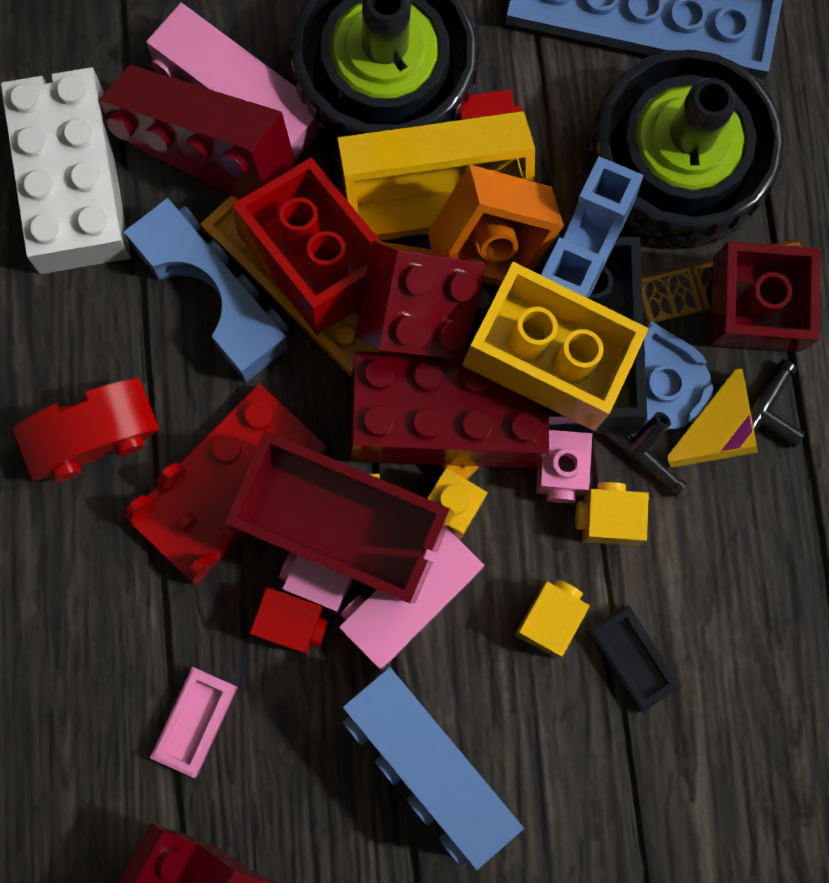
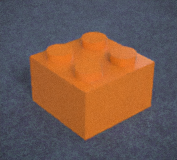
M469 164L427 233L431 249L459 253L486 263L482 283L500 287L512 262L533 271L564 224L551 186Z

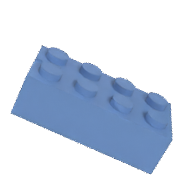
M391 667L343 707L349 716L342 723L361 746L370 740L381 753L375 759L377 766L393 785H396L402 779L413 793L407 798L408 803L427 826L433 820L438 822L445 831L439 839L460 866L469 860L475 869L478 870L524 829Z

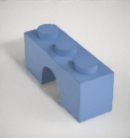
M599 156L579 196L569 227L563 239L559 237L541 275L589 299L634 205L644 175Z

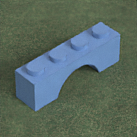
M167 198L126 229L124 234L131 247L159 280L175 276L194 277L208 283L218 292L222 299V312L212 338L217 349L242 379L247 382L289 349L286 336L284 335L289 329L272 308L265 312L255 301L259 297V293L243 274L236 278L226 267L230 259L217 242L212 240L207 244L197 232L201 229V225L188 208L183 206L178 210Z

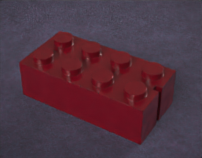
M355 352L351 370L349 461L538 469L549 455V411H543L545 406L462 366L464 360L416 354Z
M264 431L225 524L412 604L416 603L433 564L432 561L424 558L427 550L438 552L454 511L273 433Z

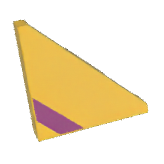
M742 368L736 369L669 453L668 461L671 468L758 453Z

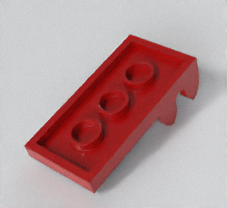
M261 384L181 463H173L166 467L157 480V487L149 495H142L134 499L125 511V518L195 585L247 534L225 524V521L264 431L273 433L322 455L328 450L327 446Z

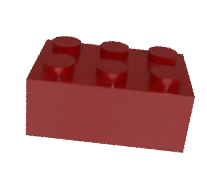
M312 157L232 204L238 236L316 335H319L360 309L372 241H380V239Z

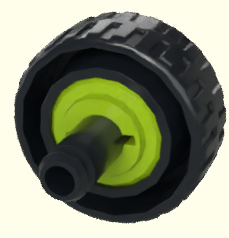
M306 0L300 15L295 20L293 37L290 40L292 83L297 88L296 92L301 102L308 105V112L314 118L318 135L326 142L335 146L337 150H339L338 137L460 120L462 104L468 102L476 86L479 66V41L475 36L476 28L462 0Z
M690 49L666 51L662 54L645 58L636 66L630 67L610 87L592 123L587 143L586 166L589 169L590 175L600 156L644 175L634 205L622 228L626 233L633 237H640L641 240L648 244L664 246L669 249L703 247L707 243L718 242L731 232L738 230L758 210L772 190L784 157L782 153L785 145L781 126L782 121L779 111L776 109L768 91L753 74L741 65L711 52Z

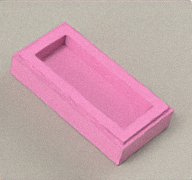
M192 667L150 758L193 778H197L238 687Z

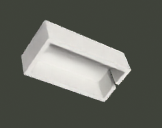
M94 68L52 74L53 83L47 84L43 76L2 82L1 87L27 258L40 274L130 259L129 243L124 234L126 225L111 133L98 101L104 94V91Z

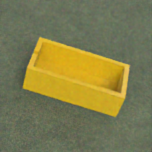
M524 111L338 137L344 196L380 241L428 234L427 232L469 164L525 180L535 181V146Z

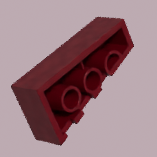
M129 65L98 100L106 118L107 127L113 135L238 200L297 166L282 111L133 65Z

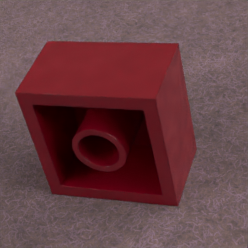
M373 240L354 337L381 351L464 360L468 353L486 263L459 253Z
M728 241L713 256L711 346L802 352L819 341L821 248Z

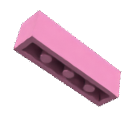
M183 3L176 7L146 41L153 60L151 65L157 73L282 111L295 161L317 137L318 133L314 118L308 112V105L301 102L296 92L297 88Z

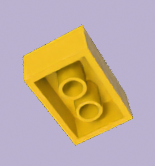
M512 262L468 350L462 366L596 431L610 414L649 328Z

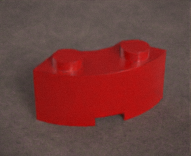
M140 379L120 381L86 391V397L79 403L60 407L57 404H53L14 427L13 432L32 481L52 477L55 483L64 482L80 475L82 472L80 468L100 458L117 453L118 457H124L142 450L145 447L143 441L160 429Z

